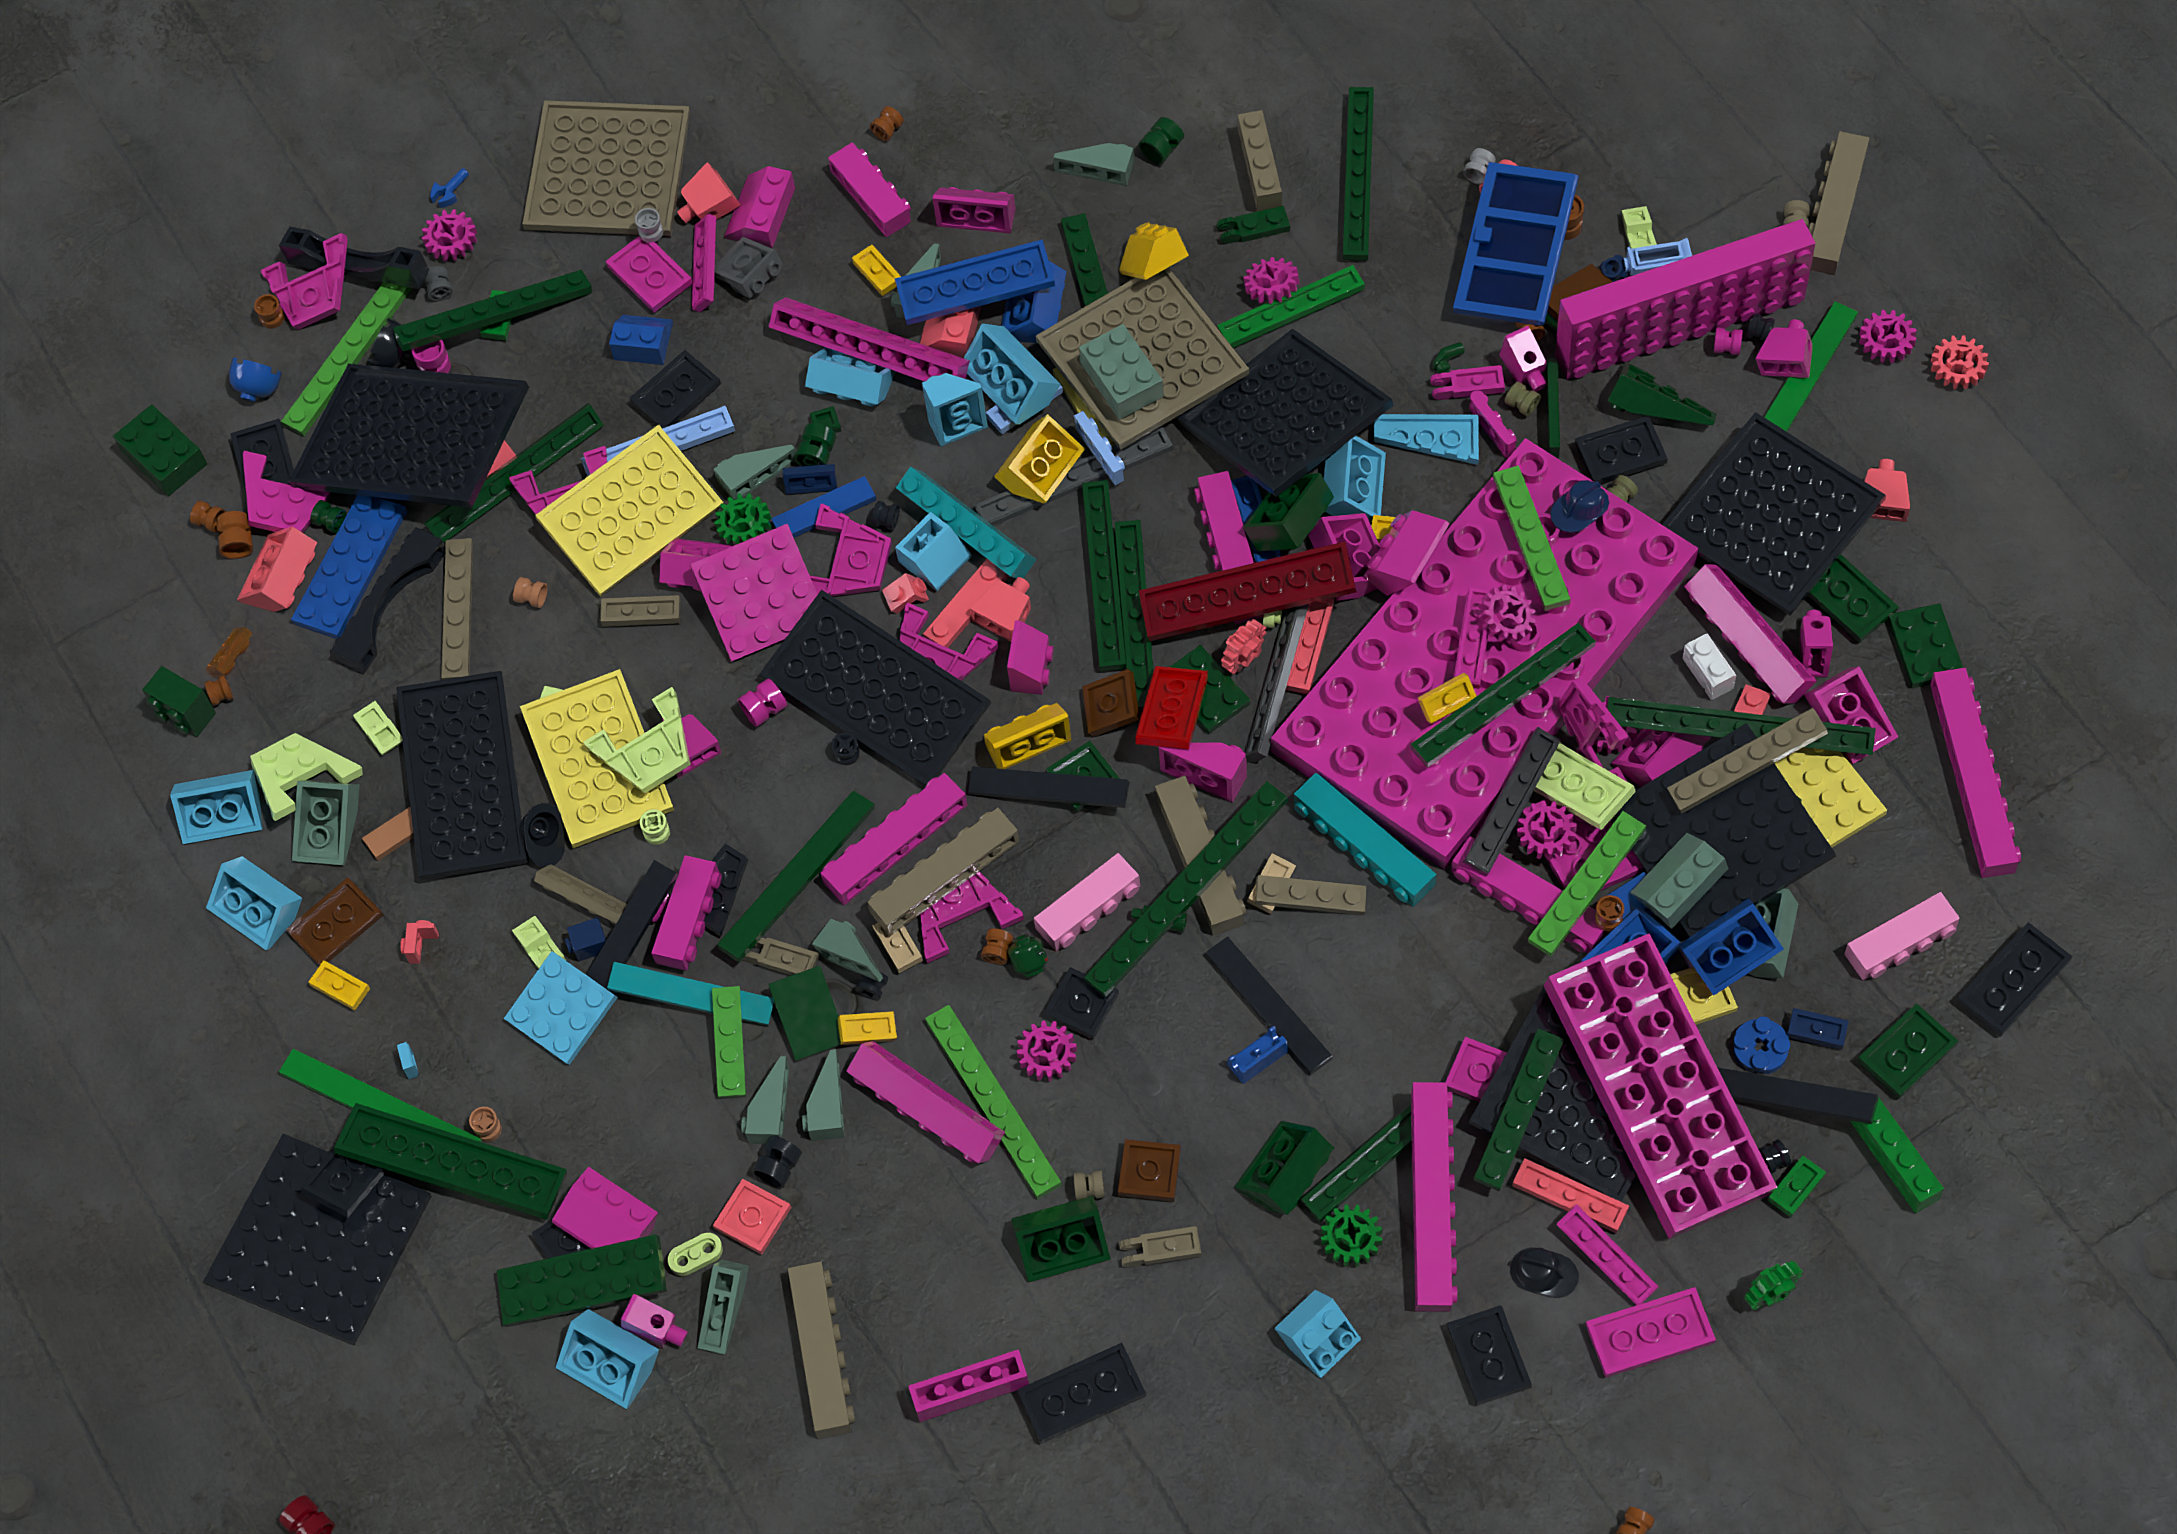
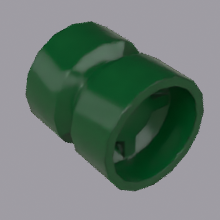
M1160 117L1150 129L1151 131L1147 132L1138 143L1140 152L1149 161L1159 165L1166 161L1171 155L1172 150L1176 149L1184 139V133L1179 125L1167 117Z
M807 424L801 437V443L798 445L794 456L796 463L801 467L827 465L830 452L837 438L836 433L822 424Z

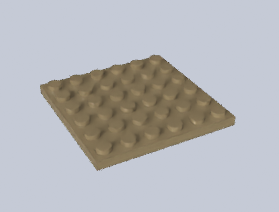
M544 100L523 218L524 230L639 235L635 216L641 209L652 208L660 215L663 226L662 236H671L690 119L689 106Z
M1169 267L1146 280L1140 278L1132 279L1036 335L1037 343L1120 450L1249 374L1247 365ZM1124 324L1163 380L1164 397L1119 420L1081 365L1079 347Z

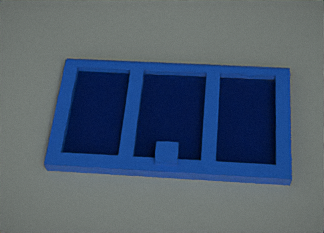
M1494 162L1488 163L1453 306L1454 313L1538 326L1544 325L1579 179L1578 175Z

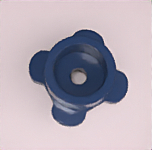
M1617 254L1600 264V270L1613 282L1621 277L1626 278L1629 274V271H1625L1621 255Z

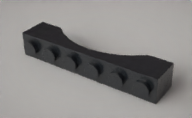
M289 226L279 244L288 264L310 269H318L327 264L323 241L327 239L311 230ZM397 247L390 251L374 253L347 248L344 275L420 289L429 272V267L420 250Z
M415 527L411 534L406 536L398 554L391 558L389 567L383 575L378 577L370 595L363 599L361 608L355 616L350 618L342 636L335 640L332 652L338 663L358 673L365 674L378 654L376 644L377 630L385 609L396 594L409 583L421 576L434 572L446 552L441 538Z

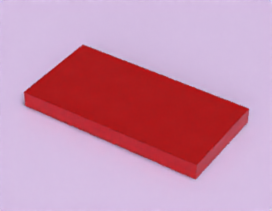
M1155 666L1135 737L1136 744L1190 749L1208 680V671Z

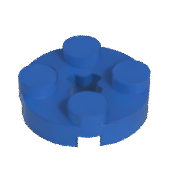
M1759 1017L1745 1022L1738 1028L1733 1040L1735 1060L1743 1069L1752 1073L1756 1071L1770 1074L1779 1070L1786 1062L1790 1049L1789 1038L1785 1030L1768 1017ZM1764 1041L1767 1043V1051L1764 1052L1762 1049L1755 1050L1756 1042Z

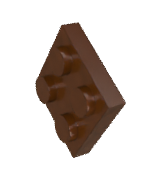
M1129 669L1082 686L1088 733L1093 737L1140 720L1134 674Z
M1125 1139L1118 1196L1175 1202L1181 1145Z

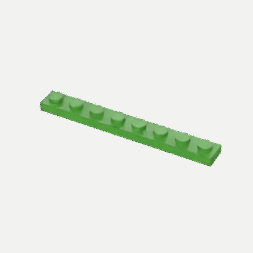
M382 283L282 419L283 427L303 437L307 434L326 408L348 363H359L377 338L381 328L386 326L387 318H391L413 288Z
M950 1005L926 1017V1023L987 1120L1005 1132L1001 1142L1037 1200L1062 1186L1060 1179Z

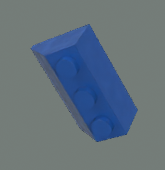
M1050 261L1049 264L1055 282L1054 287L1006 299L1001 326H1004L1019 342L1037 343L1036 335L1055 325L1058 321L1062 293L1065 287L1066 271Z
M1750 898L1680 943L1683 952L1713 996L1784 950Z
M1638 906L1590 951L1581 962L1650 933L1665 965H1667L1677 956L1680 941L1644 909Z

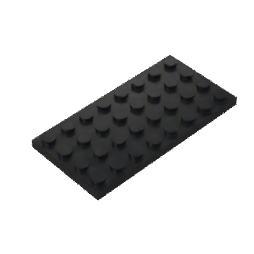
M822 589L760 673L762 678L765 680L771 679L780 690L843 732L851 733L858 742L924 786L931 779L941 774L991 704L990 699Z
M502 671L396 687L420 880L528 863L525 839L521 835L520 830L522 816Z

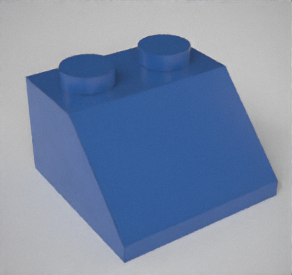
M622 315L614 322L609 342L614 360L663 365L673 320Z

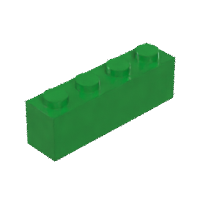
M1878 1097L1872 1124L1856 1121L1850 1122L1912 1210L1917 1214L1939 1201L1944 1188Z

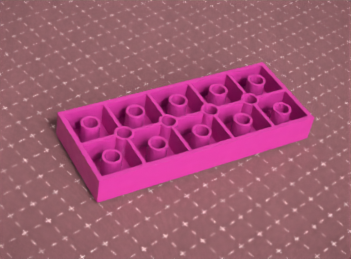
M1800 219L1560 300L1555 356L1566 379L1580 378L1597 369L1604 370L1612 364L1630 361L1636 356L1645 353L1651 354L1669 345H1678L1683 340L1692 337H1702L1707 332L1716 330V327L1725 329L1731 324L1749 321L1755 313L1760 315L1764 313L1769 314L1775 312L1778 308L1800 303L1805 299L1816 244L1804 220Z
M1650 933L1548 977L1544 987L1669 1239L1764 1198L1777 1188Z

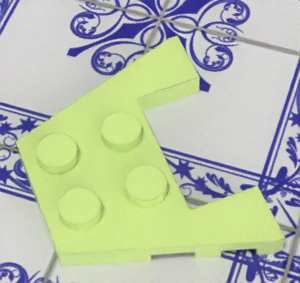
M673 687L652 699L664 721L625 746L616 750L604 729L583 742L592 753L643 793H647L690 766L678 698Z
M296 733L250 756L251 765L259 785L262 787L267 805L270 807L272 818L275 821L296 810L295 802L284 791L296 786L297 781L307 780L324 770H328L340 783H348L363 775L360 765Z

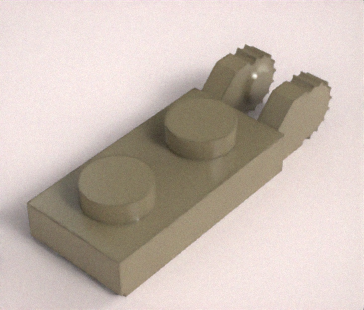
M767 937V939L761 938L754 946L762 949L760 954L749 951L742 960L781 973L794 975L815 967L819 955L817 952Z
M1197 1226L1142 1234L1141 1237L1119 1242V1248L1122 1251L1143 1248V1254L1123 1257L1121 1260L1123 1267H1136L1144 1263L1145 1265L1201 1257Z

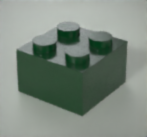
M163 666L158 669L142 689L147 697L146 703L154 709L153 714L164 723L170 721L184 735L190 733L198 737L216 715L203 689Z

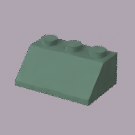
M1686 833L1630 893L1672 929L1728 870L1725 858L1705 841Z
M1782 889L1755 906L1784 950L1747 974L1763 978L1784 977L1799 905L1789 889Z

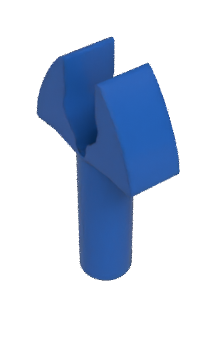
M461 168L446 185L440 186L435 182L431 189L432 203L443 195L444 197L438 201L440 208L457 202L453 191L468 177V171Z

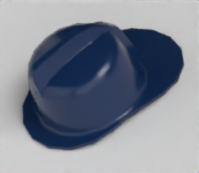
M1581 480L1575 483L1568 492L1553 504L1551 520L1555 527L1561 531L1569 533L1579 532L1608 510L1609 497L1598 481Z

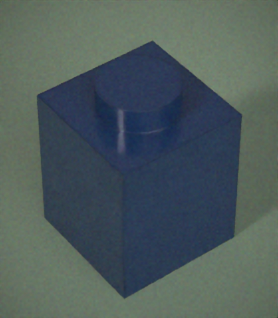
M598 917L567 927L569 937L565 938L569 953H575L578 962L598 956L606 942Z

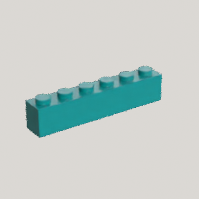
M910 467L896 486L900 492L926 512L933 513L949 525L957 536L1010 577L1016 579L1017 577L1024 578L1037 560L923 471Z
M1315 773L1294 793V808L1297 813L1304 818L1307 816L1311 819L1319 832L1322 834L1327 833L1331 836L1339 849L1342 851L1347 850L1351 853L1359 866L1362 868L1367 867L1371 870L1376 880L1384 886L1387 884L1391 887L1396 897L1402 902H1408L1414 907L1436 885L1435 872L1319 774Z

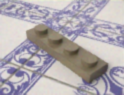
M551 864L536 872L534 881L543 885L544 889L564 896L567 901L587 908L590 913L610 920L613 925L617 924L628 905Z
M1258 875L1256 878L1255 904L1364 915L1366 886Z

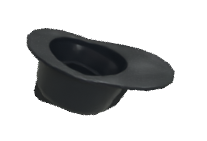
M550 803L537 804L523 817L520 825L521 835L525 839L529 858L540 867H546L550 864L556 865L562 859L565 851L561 813L556 806Z
M1530 1247L1521 1250L1514 1256L1511 1262L1510 1273L1513 1281L1519 1287L1548 1297L1561 1298L1568 1296L1575 1290L1579 1281L1577 1267L1571 1259L1544 1248Z

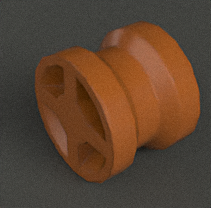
M225 675L219 676L216 681L208 680L204 682L213 706L218 705L224 699L228 701L234 699Z

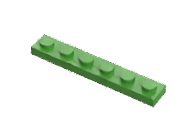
M1519 466L1494 472L1493 479L1544 611L1570 604L1569 593Z
M1624 811L1620 814L1528 938L1530 944L1552 957L1646 830V825Z

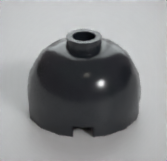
M387 318L386 322L390 325L388 328L384 326L381 328L371 350L375 356L373 360L368 358L367 363L372 366L397 368L402 361H409L412 350L402 351L393 334V327L402 324Z

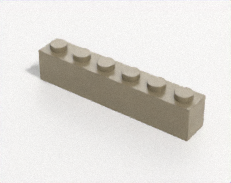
M1839 131L1837 141L1832 140L1829 155L1833 156L1832 161L1826 162L1823 174L1828 176L1826 182L1821 181L1818 196L1822 197V201L1816 202L1813 217H1817L1816 223L1811 222L1809 231L1816 243L1811 271L1835 275L1870 137Z
M1182 776L1156 785L1155 794L1183 865L1186 868L1215 837L1213 829H1207L1205 824L1208 821L1204 807H1198L1195 799H1198V794L1194 784H1189L1186 776ZM1225 870L1198 898L1213 936L1243 926V915L1247 914L1242 899L1237 900L1234 891H1237L1235 881L1232 875L1227 876Z
M999 808L992 812H986L981 816L979 822L972 827H966L961 830L950 843L942 844L932 856L917 862L914 869L905 875L902 874L896 877L892 885L885 890H879L874 893L867 902L871 915L886 933L891 936L1020 842L1018 830Z
M822 1262L788 1268L815 1433L818 1439L852 1433L851 1423L856 1422L853 1405H847L846 1396L851 1395L848 1378H843L841 1368L846 1367L843 1350L838 1351L837 1341L842 1340L839 1323H833L832 1314L837 1313L834 1296L829 1297L828 1287H832L830 1270H824Z

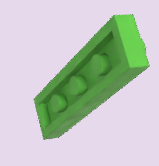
M740 986L712 988L718 1099L746 1097Z

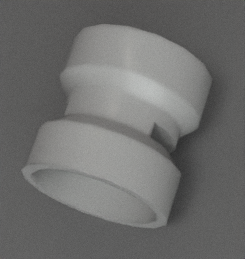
M1482 148L1474 149L1470 156V162L1466 164L1463 170L1464 176L1471 182L1481 184L1485 179L1488 163L1496 162L1495 156L1488 150Z
M644 208L637 212L635 223L640 238L648 243L658 241L663 235V226L659 213L652 208Z

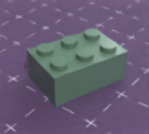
M1124 324L1079 347L1081 365L1119 420L1164 397L1163 380Z

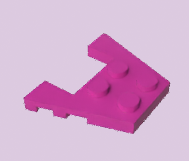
M343 233L323 241L327 261L325 266L288 282L286 266L280 261L261 270L263 277L270 283L269 287L272 292L277 295L281 302L280 306L290 323L298 330L340 311L348 242L347 236Z
M605 446L583 453L590 475L607 463V450ZM531 470L509 477L513 487L535 515L581 482L579 481L539 494Z
M244 451L243 464L249 526L274 532L293 526L304 533L311 523L310 516L315 504L320 500L327 502L332 492L293 488L288 484L262 479L267 456Z
M821 504L816 528L838 532L841 535L830 578L810 576L817 594H819L821 589L832 597L881 590L892 545L891 538L864 524L860 525L849 519L848 516L842 513L839 514L831 510L829 506Z
M908 602L905 605V615L900 630V641L961 681L998 648L997 641L979 633H976L964 654L924 638L918 634L929 617L928 611Z
M1583 678L1572 681L1558 702L1559 710L1569 736L1575 735L1579 745L1576 753L1603 768L1591 746L1599 733L1602 732L1611 750L1621 747L1628 738V735Z
M980 872L976 873L920 914L926 962H932L950 953L939 930L940 928L990 906L1001 929H1004L1024 920L1022 911L1015 908L1004 894L999 893Z

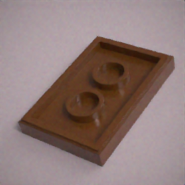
M1591 263L1553 286L1547 312L1558 321L1560 300L1612 283L1613 281Z
M347 877L291 924L286 931L320 966L323 960L330 962L384 915Z

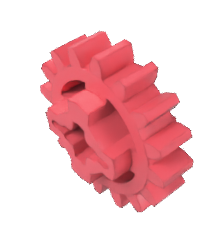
M1954 335L1951 336L1950 342L1943 339L1940 346H1935L1934 353L1932 354L1930 361L1932 363L1931 372H1937L1936 380L1944 379V386H1947L1949 383H1953L1954 389H1957L1958 384H1962L1964 389L1968 388L1969 383L1976 386L1979 379L1983 380L1989 362H1987L1988 353H1982L1984 346L1979 345L1976 347L1974 345L1975 339L1973 338L1970 342H1967L1964 335L1961 337V340H1957ZM1944 356L1946 357L1945 364L1943 363L1942 359ZM1974 361L1976 362V368H1975V369L1973 368V366H1974V363H1973V362H1974Z
M1255 619L1248 621L1245 627L1243 625L1240 626L1226 641L1227 647L1223 653L1225 656L1221 659V662H1223L1221 666L1232 674L1239 673L1242 667H1248L1262 651L1261 645L1264 642L1263 637L1267 633L1265 631L1266 627Z

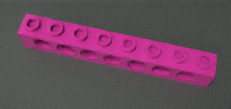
M786 297L773 305L769 328L923 381L944 373L966 379L970 360Z

